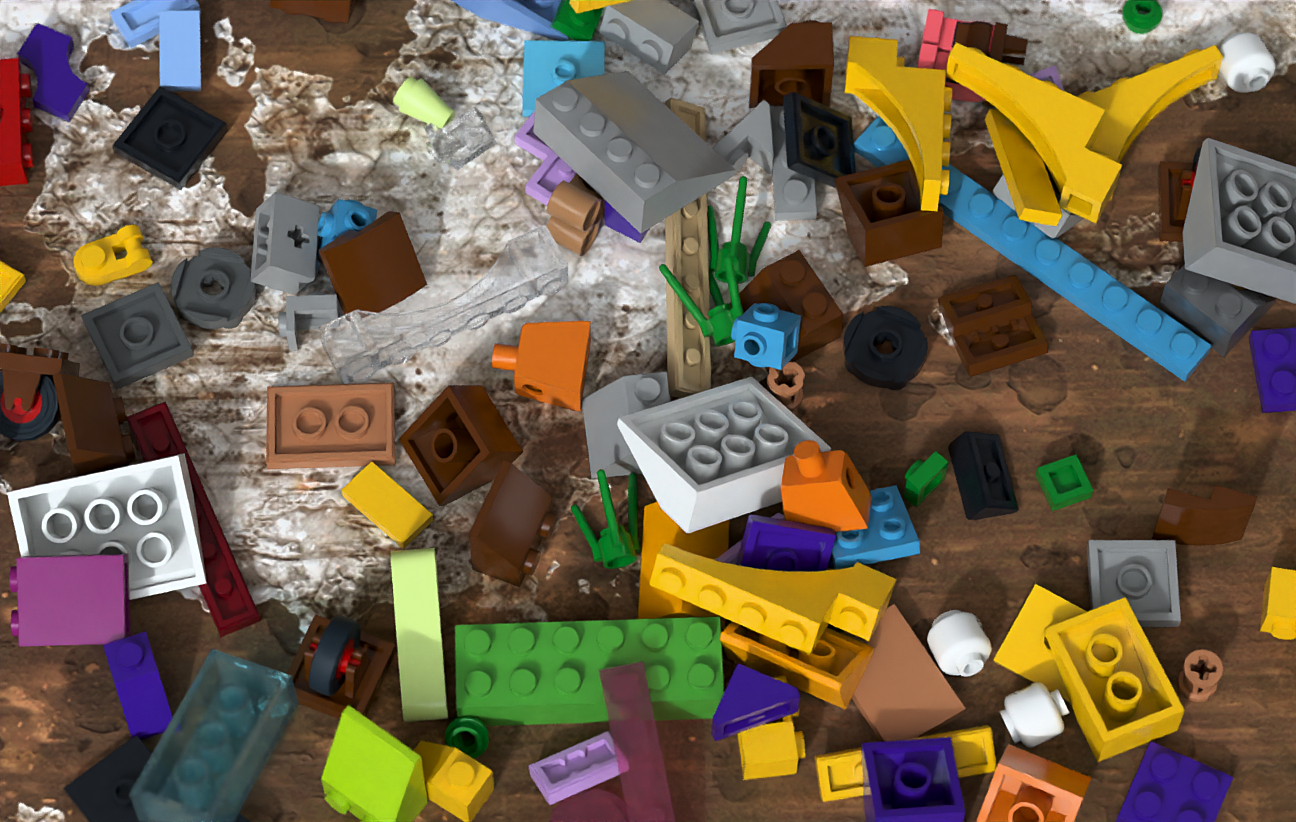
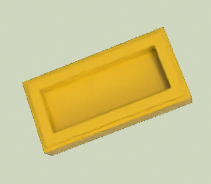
M372 461L341 489L342 496L402 549L410 544L434 521L433 514Z

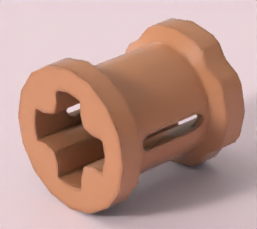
M788 362L782 370L771 367L769 369L766 390L790 411L796 410L803 400L802 388L805 373L802 367L796 362Z
M1201 649L1195 650L1187 656L1177 684L1179 691L1188 700L1204 702L1216 692L1217 684L1222 677L1224 669L1218 655L1212 651Z

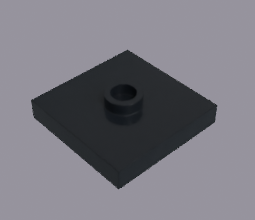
M159 86L112 147L117 155L182 190L226 134L228 128L226 122Z
M793 91L783 97L787 168L836 188L835 178L856 173L852 117Z
M137 735L63 788L66 795L88 822H169L190 806L187 797Z

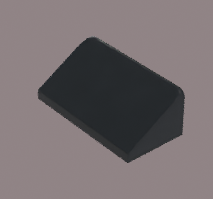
M965 431L949 444L948 450L966 518L968 520H979L1013 514L1019 511L999 434Z

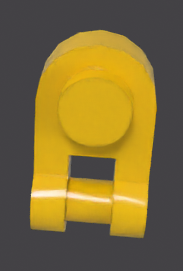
M127 225L119 229L116 234L81 246L73 259L76 275L80 281L87 285L99 286L145 271L151 267L153 261L150 253L141 244L144 238L138 225ZM126 250L127 255L124 258L116 260L114 254Z

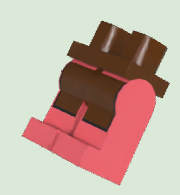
M928 9L917 68L945 70L946 75L948 57L956 42L965 47L977 48L986 56L1001 63L1024 65L1028 39L1007 35L1008 24L996 22L994 26L985 21L966 22L944 18V11ZM945 76V87H952V100L967 102L983 101L982 105L994 106L971 89Z

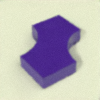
M36 23L17 53L19 61L32 70L37 77V89L32 99L33 105L37 109L70 122L89 92L88 83L79 79L69 66V59L74 48L73 39L68 35Z

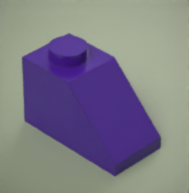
M146 632L104 644L105 654L131 737L133 738L137 735L140 740L175 730V723Z

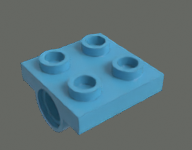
M896 485L870 491L872 501L868 529L835 532L836 538L828 567H834L835 570L854 567L856 562L868 565L920 554L919 538Z

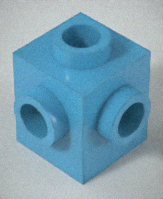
M338 199L330 210L323 212L319 218L317 235L320 236V239L318 241L317 256L321 257L319 253L321 248L346 231H360L374 222L377 218V209L363 206L361 202L356 200Z
M754 303L742 316H738L734 321L731 332L732 340L736 341L734 357L749 361L751 365L756 367H771L782 370L798 352L801 315L779 310L773 304Z

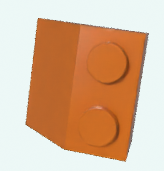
M1008 744L998 763L976 822H1075L1092 778Z

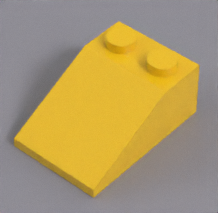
M1126 597L1045 629L1077 722L1097 762L1178 730L1185 710Z

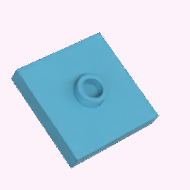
M524 40L523 117H530L535 111V100L567 80L604 75L605 41Z

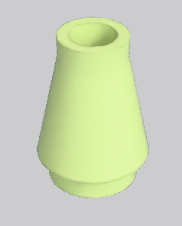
M412 76L408 77L393 99V103L400 107L399 112L435 126L441 131L448 127L456 114V111L450 108L422 78L417 80Z

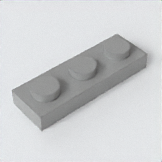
M783 106L770 107L773 141L772 184L775 221L816 219L815 180L787 168Z

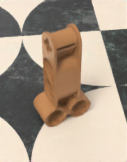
M577 173L570 183L563 180L553 191L546 209L547 214L551 215V218L546 226L544 235L545 238L580 256H584L597 236L599 223L605 217V199L596 191H593L594 189Z

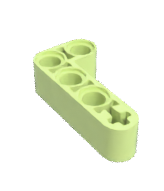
M435 548L391 551L403 721L416 722L448 719Z

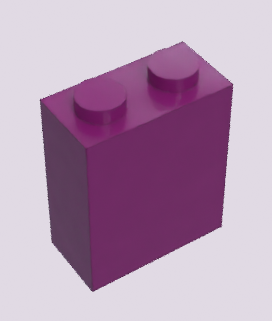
M129 553L22 556L16 558L17 566H11L10 589L11 592H17L18 610H12L11 632L12 636L19 637V646L107 644L131 636Z

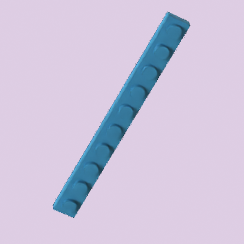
M880 116L854 142V151L876 167L910 159L896 134ZM949 164L948 167L942 166V170H950L948 194L939 196V204L946 216L1184 382L1209 354L1212 345L1059 239L1049 237L1031 222L1019 220L1015 210Z

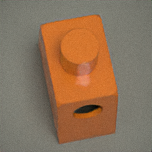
M591 321L525 323L521 328L519 346L494 344L492 368L515 371V393L519 396L581 412L591 345Z
M813 440L799 443L794 448V455L788 456L784 463L781 482L784 519L786 521L832 528L834 532L868 529L872 496L848 454L842 450L821 452L819 444Z

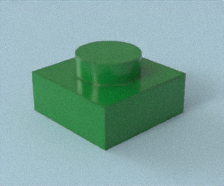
M561 0L550 27L575 41H591L604 8L576 13L569 3L570 0Z
M936 451L925 462L922 459L917 460L905 475L907 481L904 498L917 508L945 480L948 461Z
M1076 454L1037 468L1035 476L1052 511L1092 498L1094 490Z

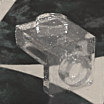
M472 107L441 129L433 123H429L424 127L430 139L426 145L431 155L437 162L441 163L444 161L456 170H459L497 144L481 111L475 107Z

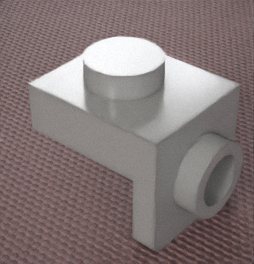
M310 292L302 296H286V312H279L278 325L279 336L287 337L289 351H298V330L340 329L337 294L328 295L324 292Z

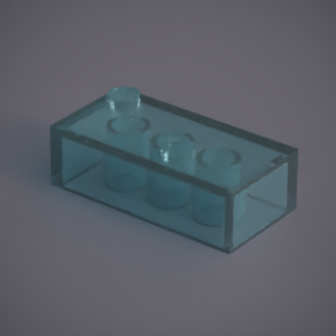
M211 649L130 792L138 820L141 822H234L298 705L292 676Z

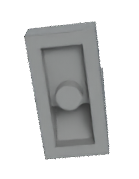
M765 100L757 105L713 147L722 158L736 169V172L742 168L749 157L766 172L772 173L773 141L770 104Z

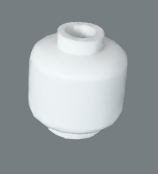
M1235 33L1227 37L1221 44L1219 51L1223 59L1219 71L1230 88L1236 92L1246 93L1258 91L1268 83L1274 74L1276 64L1267 45L1257 34Z
M960 610L947 611L934 620L927 636L929 647L939 668L949 675L967 677L978 673L988 660L992 650L990 640L980 620L972 613Z
M1041 682L1032 683L1009 694L1004 700L1005 709L999 711L1014 743L1021 741L1026 747L1030 748L1063 733L1064 722L1062 716L1069 713L1059 690L1056 689L1049 692L1048 688Z

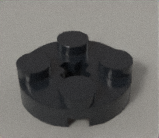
M893 306L877 307L876 311L868 312L865 315L864 312L856 315L849 323L844 335L843 353L845 368L860 381L878 388H889L890 390L904 388L908 381L914 379L920 373L926 361L928 342L920 329L921 324L909 312ZM885 340H890L894 352L888 354L879 353L878 348L874 347V344H883Z

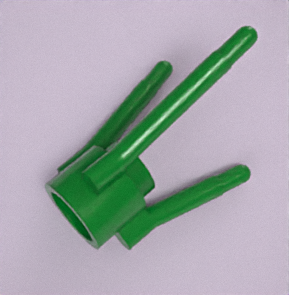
M741 176L739 179L731 242L724 243L723 248L720 250L714 208L707 206L708 237L711 254L709 270L715 272V278L724 283H728L724 263L726 257H731L733 260L737 284L746 282L748 276H755L757 260L771 229V223L766 221L758 234L750 254L747 252V246L740 243L748 182L746 176Z
M726 257L724 260L731 304L724 303L713 273L709 270V290L716 306L707 312L709 319L705 318L665 264H661L659 266L660 272L697 321L703 336H712L716 346H724L735 342L731 337L732 327L735 319L738 316H742L744 311L741 306L732 258Z
M599 469L597 477L608 527L600 532L601 538L599 540L596 538L578 505H572L571 511L592 549L594 561H603L604 568L607 569L622 568L634 563L637 560L636 553L641 552L638 540L637 475L630 473L628 476V532H626L625 527L617 523L606 473L603 469Z

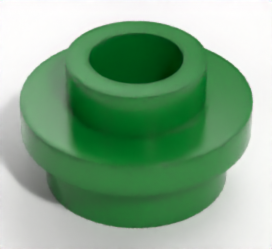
M1127 0L1122 10L1124 23L1130 31L1136 34H1147L1157 28L1163 15L1162 8L1156 0ZM1137 11H1145L1148 14H1140Z
M472 716L455 718L450 722L445 732L446 746L455 747L473 759L482 755L489 743L487 727L482 721ZM462 731L470 732L475 736V739L471 741L465 740L460 733Z

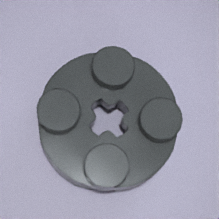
M206 248L200 250V255L193 257L189 261L187 258L184 259L175 269L171 280V292L179 316L183 320L205 329H232L237 327L252 308L256 297V283L250 282L251 270L245 264V260L236 252L224 248ZM214 281L220 282L223 291L217 295H208L207 291L203 290L204 286L211 287Z

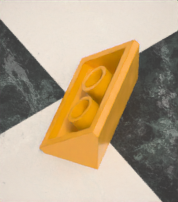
M658 501L644 506L638 619L720 617L721 632L725 629L724 617L653 587L649 583L657 554L664 543L713 560L728 550L730 519L687 534L661 509Z
M733 621L721 632L720 636L721 644L728 659L770 677L786 676L787 684L845 710L874 652V647L827 627L811 655Z

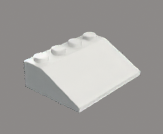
M752 376L620 417L617 423L661 509L687 534L782 502L781 482L785 459L790 455H794V448L799 443L813 440L819 444L821 452L831 451L829 445Z
M184 453L7 492L21 557L129 553L130 600L207 583L194 495Z

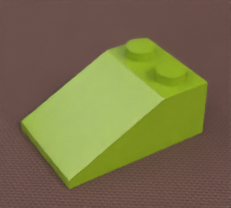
M348 705L342 713L321 777L324 793L326 794L324 799L341 814H346L349 811L361 820L360 822H413L428 804L421 756Z

